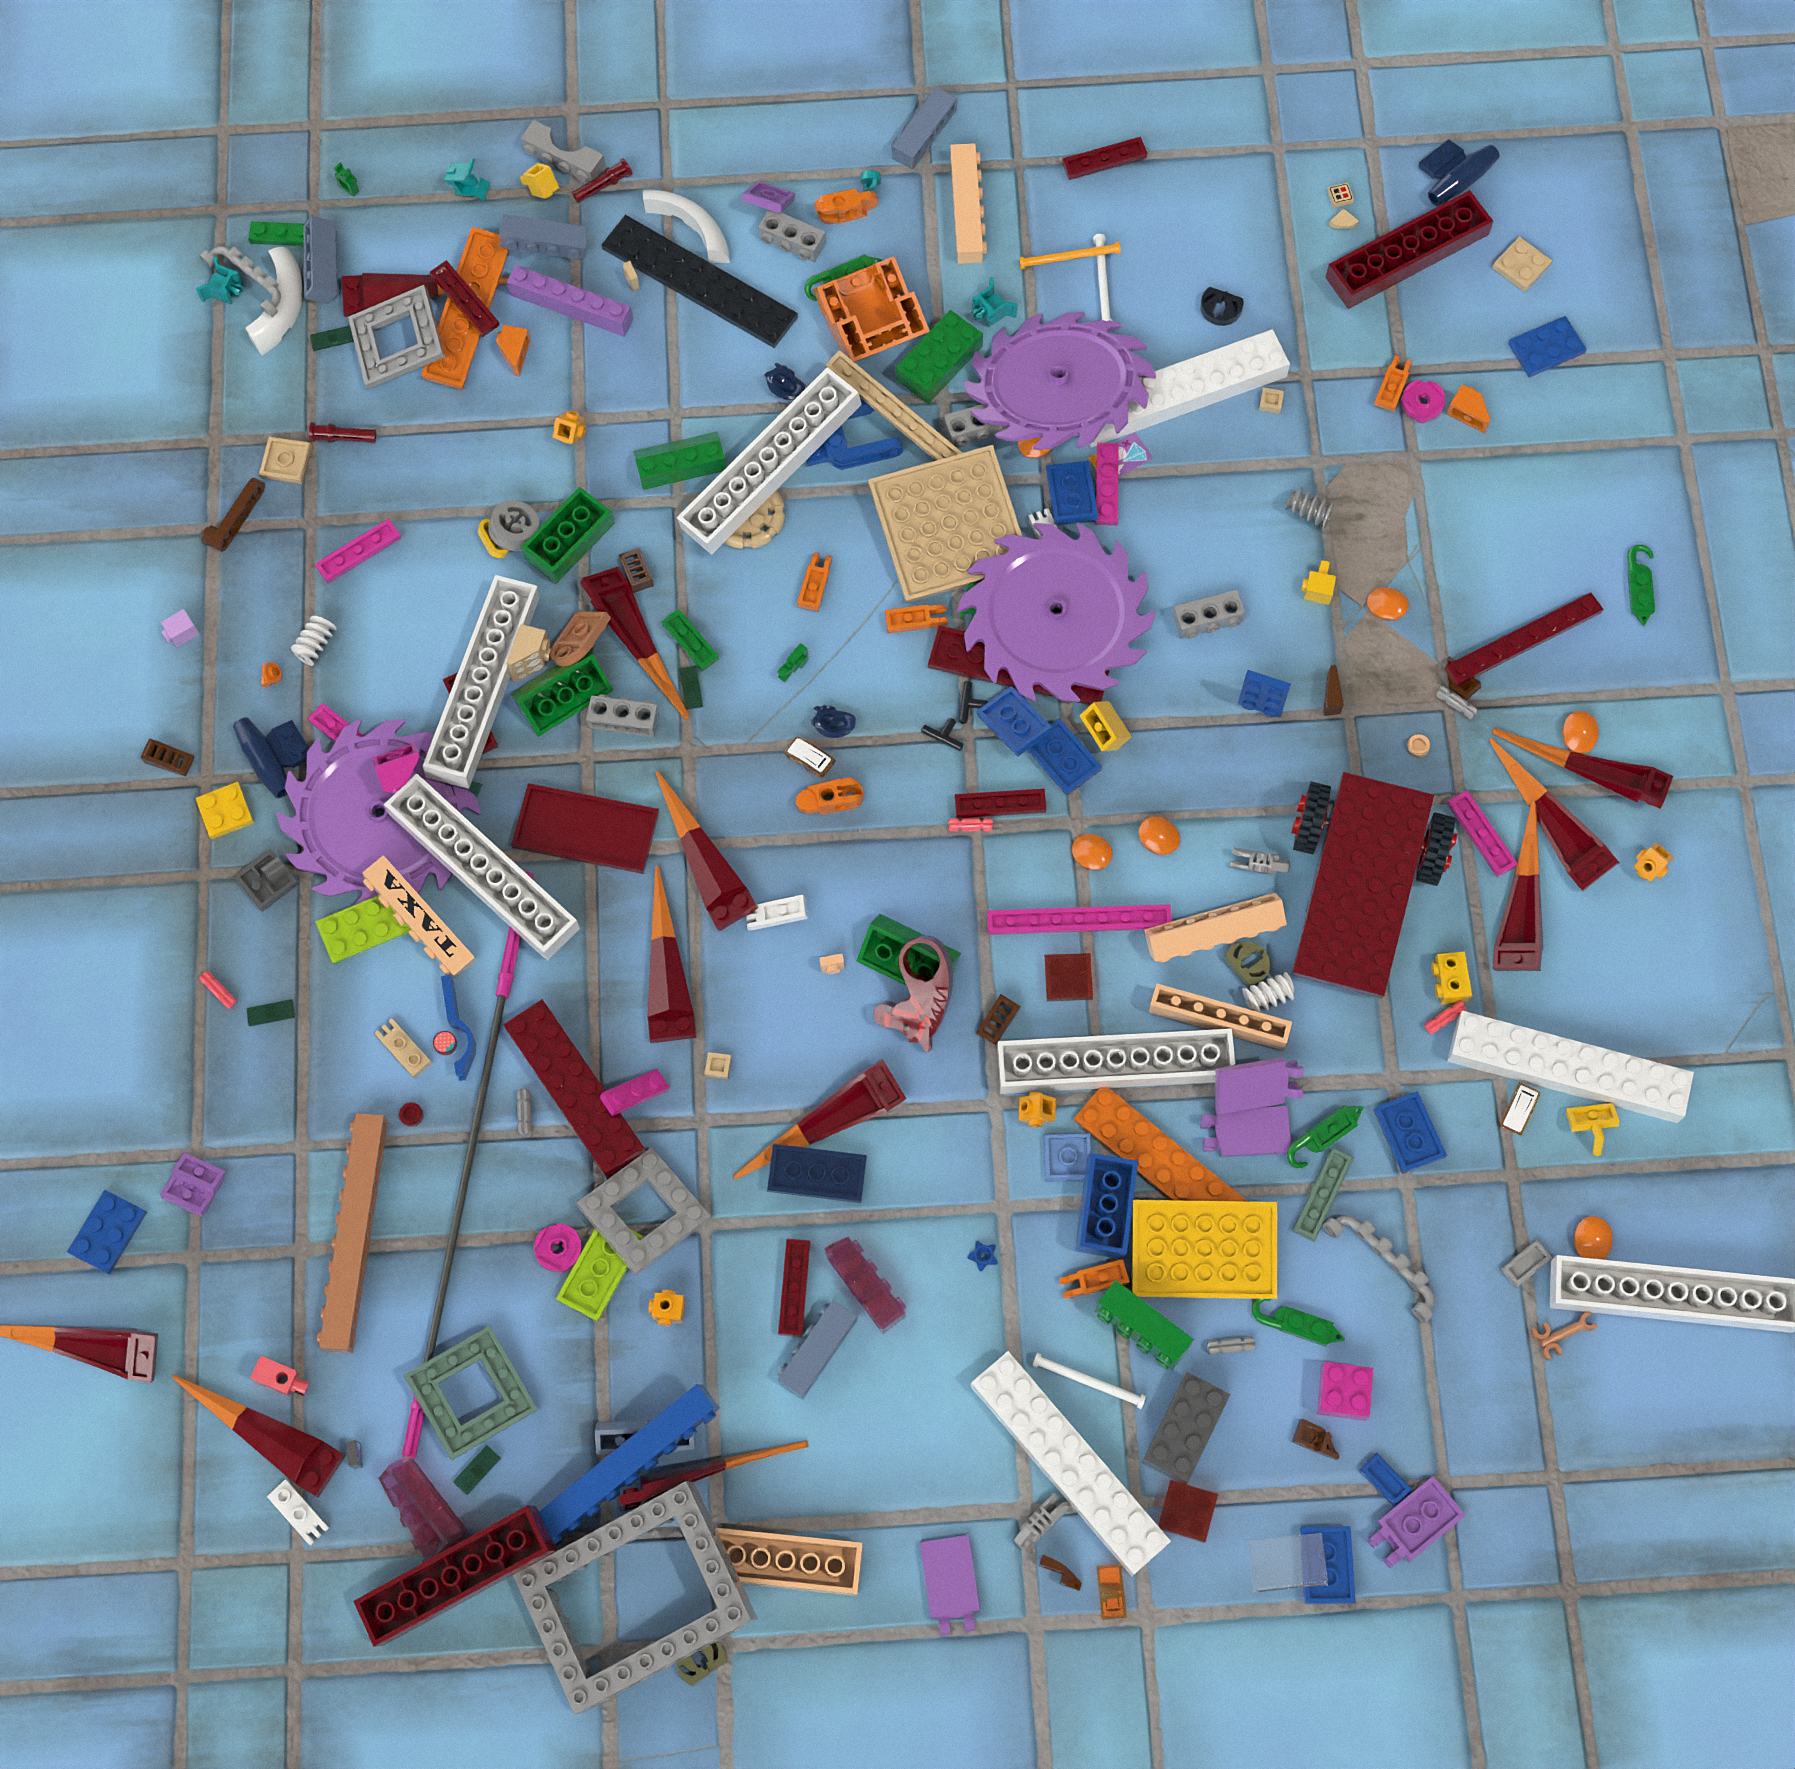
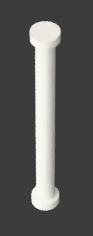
M1096 234L1093 237L1096 247L1104 246L1106 242L1104 234ZM1105 254L1097 255L1102 320L1113 321L1110 319Z
M1037 1353L1032 1365L1033 1367L1037 1368V1366H1040L1137 1405V1408L1142 1409L1146 1395L1142 1394L1139 1396L1041 1357L1042 1354Z

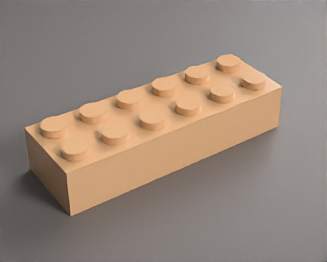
M716 1528L736 1573L744 1585L858 1596L863 1543Z

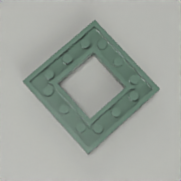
M491 1326L486 1327L404 1374L451 1461L538 1411ZM481 1360L503 1402L461 1426L438 1384Z

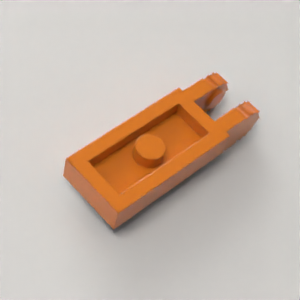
M1397 355L1394 356L1391 366L1387 369L1374 402L1375 406L1392 412L1395 411L1412 364V360L1408 359L1405 362L1404 370L1397 369L1396 366H1398L1400 356Z
M814 552L811 563L807 567L797 607L819 612L830 574L832 556H826L824 566L821 568L817 567L820 558L819 553Z
M920 605L885 610L887 632L889 634L931 627L938 628L939 625L947 626L949 623L946 617L930 618V615L945 613L947 611L946 606Z
M1123 1259L1080 1270L1076 1274L1059 1279L1061 1285H1067L1077 1280L1080 1284V1288L1063 1293L1064 1299L1108 1290L1115 1280L1122 1285L1129 1284Z

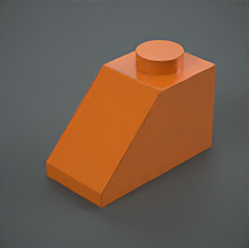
M503 324L502 331L497 334L496 344L499 345L503 358L515 376L520 377L531 342L528 329Z
M1462 384L1449 405L1447 415L1485 434L1491 419L1482 394L1474 388Z

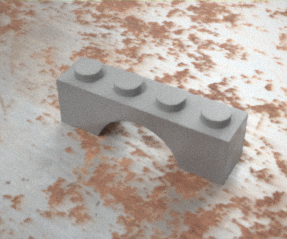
M535 120L532 121L520 138L525 153L540 158L548 165L552 164L558 167L564 173L576 176L582 182H589L597 178L606 167L604 155L587 146L573 152L558 149L553 144L554 139L551 128Z

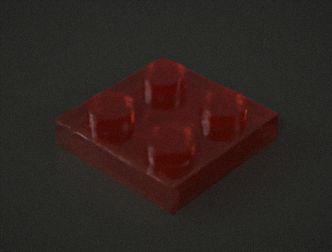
M1090 953L1044 955L1046 1002L1093 1000Z
M1170 1480L1158 1527L1163 1531L1206 1543L1218 1494Z

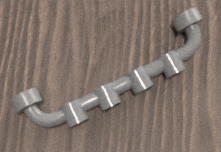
M234 246L231 249L216 247L210 252L205 250L200 255L203 261L211 268L215 266L213 257L224 255L257 284H260L269 294H272L271 301L269 302L265 299L260 304V307L272 318L278 313L276 307L281 300V293L277 288L279 284L271 276L266 279L267 274L259 266L253 269L255 264L248 257L245 256L241 259L243 255Z
M1347 1215L1340 1216L1337 1219L1329 1218L1323 1224V1228L1331 1237L1338 1238L1344 1231L1342 1226L1349 1225L1355 1230L1356 1235L1360 1239L1367 1241L1373 1247L1374 1252L1378 1256L1383 1257L1390 1263L1391 1268L1396 1273L1405 1277L1414 1290L1423 1294L1425 1303L1418 1302L1412 1308V1313L1418 1320L1427 1323L1433 1316L1431 1310L1435 1301L1433 1292L1426 1285L1429 1281L1428 1277L1421 1271H1417L1414 1274L1408 1268L1411 1262L1405 1255L1400 1254L1396 1257L1390 1251L1393 1245L1387 1238L1382 1237L1378 1240L1372 1234L1375 1228L1370 1222L1365 1220L1361 1224L1354 1217Z

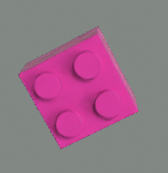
M1324 1362L1320 1370L1317 1415L1366 1421L1370 1417L1374 1368Z

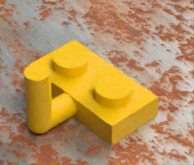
M1614 1104L1566 1108V1117L1571 1131L1592 1130L1595 1137L1592 1153L1595 1156H1600L1605 1138L1602 1129L1619 1127L1620 1120Z

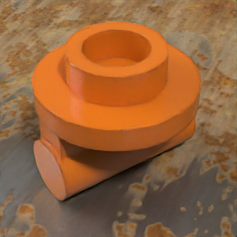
M274 662L262 664L261 686L269 687L271 684L280 682L282 678L280 667Z

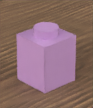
M184 609L161 622L165 629L161 631L168 643L173 641L176 648L200 635Z

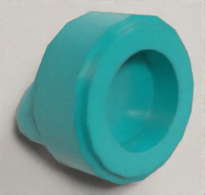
M866 170L861 173V183L864 184V190L873 191L877 185L881 184V174L879 172Z

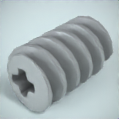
M1303 487L1293 491L1287 501L1285 510L1292 506L1293 514L1300 510L1299 517L1303 518L1307 515V521L1309 522L1315 518V525L1318 526L1323 522L1324 529L1334 511V503L1331 502L1328 506H1325V498L1319 503L1317 494L1311 499V491H1307L1303 495Z

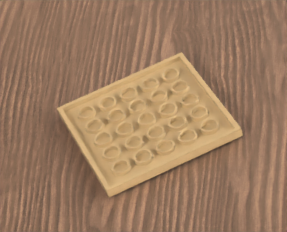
M993 445L868 479V485L906 603L965 587L970 582L974 584L981 582L985 579L984 575L968 574L967 571L979 559L1009 552L1008 549L995 544L996 539L1010 534L1022 536Z

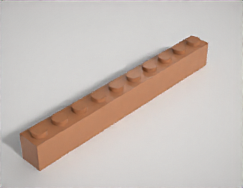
M356 1113L355 1120H352L350 1124L352 1140L351 1143H348L346 1150L349 1160L348 1166H344L343 1169L344 1189H341L339 1194V1202L342 1203L341 1211L336 1214L335 1223L338 1226L337 1235H334L332 1239L333 1259H330L328 1264V1272L331 1275L330 1281L326 1283L324 1290L325 1297H327L326 1306H323L321 1309L323 1326L322 1330H319L317 1334V1344H320L319 1348L325 1352L353 1354L388 1120L384 1115Z

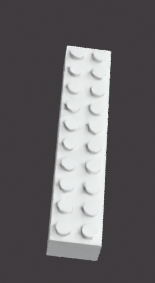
M1273 329L1155 371V379L1146 376L1138 377L1149 393L1146 409H1143L1137 402L1129 403L1128 424L1119 434H1116L1113 424H1106L1095 441L1089 444L1092 448L1097 446V443H1106L1286 378L1290 363Z
M827 367L677 517L681 529L712 555L862 405L859 393Z
M498 575L494 576L425 758L423 769L426 778L469 789L511 677L506 663L520 624L530 625L539 601L536 585Z
M418 774L414 775L406 785L384 804L388 814L547 961L580 929L577 920Z
M1462 1011L1457 1018L1447 1062L1592 1101L1604 1104L1613 1103L1615 1107L1679 1123L1685 1117L1694 1072L1465 1011Z
M1232 1029L998 1041L997 1045L1000 1094L1099 1089L1100 1087L1119 1088L1216 1082V1068L1235 1065Z
M1556 1255L1551 1260L1550 1308L1793 1333L1795 1332V1279Z
M1009 1351L971 1382V1388L1131 1577L1171 1542L1169 1538Z

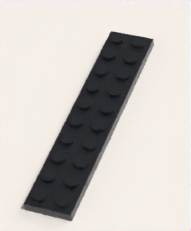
M626 214L602 243L604 251L624 262L630 261L637 270L773 348L777 346L798 318L797 312Z

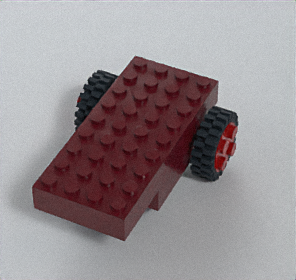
M1343 772L1330 817H1327V808L1331 786L1311 781L1306 795H1301L1298 803L1297 812H1300V817H1296L1291 831L1292 834H1295L1293 850L1313 855L1322 830H1324L1325 826L1327 828L1305 911L1307 913L1291 975L1382 999L1385 996L1417 863L1416 881L1437 886L1443 872H1446L1450 867L1452 856L1449 855V851L1455 846L1458 834L1454 833L1455 817L1434 812L1425 835L1434 794Z

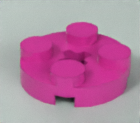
M1416 380L1405 388L1401 406L1409 417L1415 419L1418 423H1426L1427 421L1434 420L1442 413L1445 405V393L1433 381L1421 382L1422 380ZM1420 397H1421L1422 399L1427 398V399H1428L1427 404H1422V403H1420V402H1419V401H1420L1419 398H1420Z
M555 1224L544 1228L537 1235L534 1242L535 1256L540 1265L546 1270L564 1273L574 1267L582 1252V1241L572 1227L565 1224ZM562 1242L564 1251L554 1254L555 1250L552 1246Z

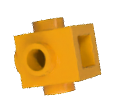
M566 411L555 419L553 438L567 444L577 442L586 433V426H584L586 418L579 416V413L575 411Z
M1656 842L1649 850L1644 848L1636 856L1638 862L1633 867L1641 878L1651 882L1656 877L1661 879L1669 871V868L1666 866L1674 859V856Z
M1030 1092L1029 1096L1019 1098V1121L1028 1123L1029 1127H1042L1043 1123L1055 1121L1056 1098L1044 1095L1041 1092Z
M662 1290L661 1293L655 1292L654 1299H650L648 1312L652 1314L653 1320L657 1321L658 1325L671 1326L672 1323L682 1324L686 1299L684 1295H676V1292L672 1290Z

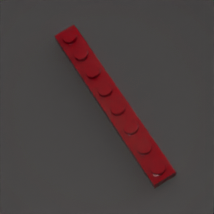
M1592 592L1446 665L1444 670L1457 687L1601 614L1604 609Z

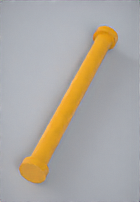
M1117 241L1112 245L1029 258L1022 256L1019 259L1022 270L1027 266L1110 253L1118 255L1121 254L1120 242Z

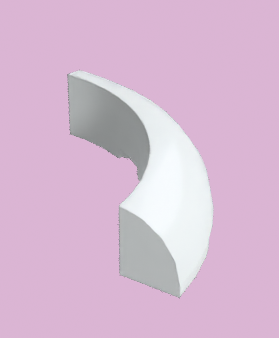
M643 190L646 213L679 217L701 236L707 249L709 263H730L729 250L724 235L716 221L707 211L688 198L675 193L660 190Z
M276 247L268 251L276 268V282L279 284L277 288L281 293L280 303L276 307L278 313L272 318L264 311L258 319L245 327L252 343L262 356L279 344L282 336L289 328L293 327L302 305L303 285L301 271L293 254L285 247Z

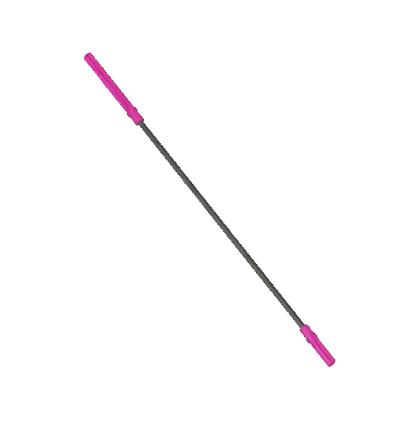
M524 871L533 880V873ZM510 926L501 970L498 974V985L495 994L498 999L424 1363L431 1360L435 1352L505 1001L509 998L515 977L514 970L521 936ZM414 1395L410 1406L411 1412L402 1451V1457L408 1459H415L417 1456L425 1416L422 1407Z

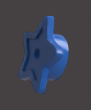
M976 1241L975 1251L968 1255L967 1258L977 1262L979 1271H983L987 1265H997L998 1261L993 1255L996 1245L987 1246Z

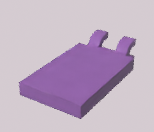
M1281 1057L1216 1068L1215 1111L1220 1115L1285 1103V1097L1302 1098V1087L1297 1088L1296 1081L1288 1082V1076L1303 1077V1067L1298 1066L1296 1060L1285 1063V1060Z
M1287 1106L1260 1107L1220 1115L1216 1112L1217 1116L1202 1115V1119H1200L1201 1129L1215 1128L1216 1138H1204L1202 1142L1203 1152L1220 1150V1157L1287 1154V1150L1291 1145Z
M1432 1476L1376 1523L1381 1529L1367 1541L1373 1548L1384 1539L1390 1544L1394 1552L1383 1561L1391 1568L1403 1557L1408 1562L1412 1561L1461 1520L1465 1514L1435 1477Z
M969 1535L920 1542L931 1619L938 1618L941 1636L951 1634L949 1619L961 1617L964 1619L965 1632L975 1631L973 1613L980 1612Z

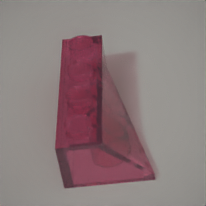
M846 1237L824 1248L828 1262L882 1334L906 1317L904 1311L906 1309L905 1304L899 1297L896 1299L890 1293L892 1287L885 1278L880 1279L875 1273L878 1271L877 1267L871 1259L866 1261L861 1254L864 1250L856 1240L852 1242L849 1237Z
M410 1454L388 1465L378 1478L392 1506L398 1507L403 1527L408 1526L414 1540L411 1542L415 1550L419 1548L425 1559L422 1560V1563L458 1544L468 1532Z

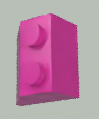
M415 743L372 758L384 792H397L402 786L407 784L420 757Z

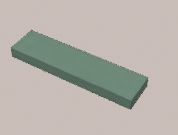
M1334 1147L1331 1148L1292 1232L1313 1242L1316 1240L1354 1157Z

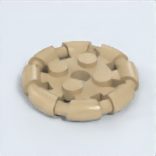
M776 490L724 544L737 549H744V547L755 549L772 541L771 538L775 534L778 535L781 531L786 516L783 513L785 509L784 501L779 492ZM769 511H775L773 515H768ZM764 525L768 528L766 532L760 530ZM743 536H751V538L743 539Z

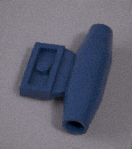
M1448 139L1419 162V169L1433 179H1440L1428 192V198L1431 203L1438 206L1458 196L1484 176L1500 157L1497 148L1493 145H1488L1466 157L1464 150Z
M245 717L236 721L233 728L241 750L259 780L275 798H282L288 795L285 790L287 776L283 767L294 768L307 762V751L309 750L294 722L290 720L273 728L265 737L249 718Z

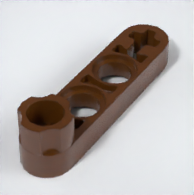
M251 478L219 527L216 528L212 525L206 527L201 541L221 552L225 551L262 496L265 483L259 479Z

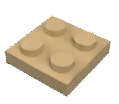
M1519 236L1496 260L1492 269L1526 292L1551 266L1553 260Z

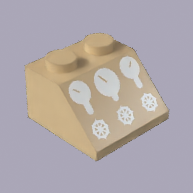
M520 624L506 663L513 682H519L544 669L547 661L551 660L550 639L547 637L546 630Z

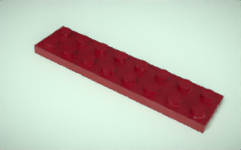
M939 625L930 654L928 668L993 683L984 671V643L977 642L967 652L964 638L966 631ZM1001 669L998 672L996 684L1016 688L1008 671ZM1110 670L1105 672L1106 676L1109 675ZM1078 685L1071 687V690L1080 699V702L1077 703L1091 705L1093 702H1102L1105 690L1101 691ZM1033 686L1034 693L1055 697L1042 686Z

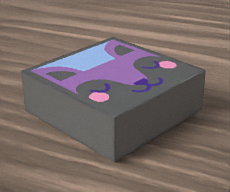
M356 1440L347 1441L348 1465L353 1469L363 1468L361 1443Z

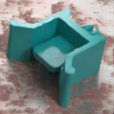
M471 158L470 163L450 162L444 181L446 184L454 187L456 190L455 195L476 196L484 201L490 182L471 174L475 159Z
M213 257L217 273L213 274L208 284L197 287L196 291L202 302L214 298L232 304L231 296L233 293L234 295L242 294L241 292L244 289L242 286L243 282L237 271L221 266L218 258Z
M993 277L989 278V287L972 299L973 318L979 321L985 317L988 327L1005 316L1017 317V303L1005 302L998 293H994Z

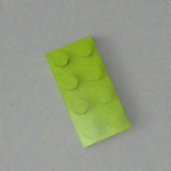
M380 895L315 921L333 964L408 934L410 929L405 923L401 926L393 917L395 912L390 906L386 909L378 900Z
M596 1228L562 1286L556 1300L599 1322L628 1267ZM631 1230L639 1241L644 1238L641 1234Z

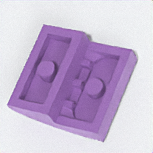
M184 1152L172 1170L173 1176L160 1193L161 1199L203 1217L219 1190L226 1171Z

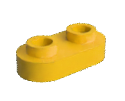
M483 519L478 527V535L488 553L495 558L506 557L509 550L499 547L491 539L489 533L486 532L488 531L491 519Z

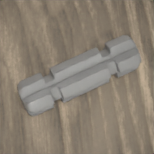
M1442 686L1436 694L1442 701L1445 699L1446 703L1458 712H1464L1463 715L1469 719H1472L1478 711L1472 704L1468 705V701L1454 692L1451 693L1450 689L1446 686Z
M521 1089L517 1091V1100L519 1101L517 1103L518 1121L520 1123L518 1124V1132L520 1135H530L532 1133V1126L529 1123L531 1122L530 1091L528 1089Z
M1252 1336L1244 1337L1242 1340L1240 1338L1221 1339L1220 1342L1218 1340H1209L1207 1349L1210 1355L1219 1354V1352H1222V1354L1241 1352L1243 1349L1244 1351H1253L1255 1349V1341Z

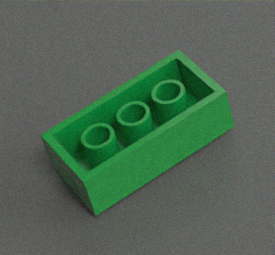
M949 310L896 366V381L929 404L974 356V352H978L983 347V333L952 310Z
M579 487L521 546L524 559L557 584L615 524L612 511Z
M1116 1280L1097 1304L1095 1312L1098 1313L1097 1317L1103 1323L1114 1325L1118 1328L1116 1332L1127 1340L1131 1338L1137 1343L1136 1347L1146 1355L1148 1353L1152 1354L1157 1358L1155 1360L1156 1363L1166 1370L1168 1367L1171 1370L1176 1367L1194 1340Z

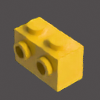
M1109 701L1093 702L1079 715L1102 752L1118 750L1132 737Z
M1465 952L1437 954L1434 961L1431 962V972L1433 976H1436L1437 984H1435L1434 990L1436 998L1440 999V1005L1454 1004L1457 1001L1468 1002L1472 997Z

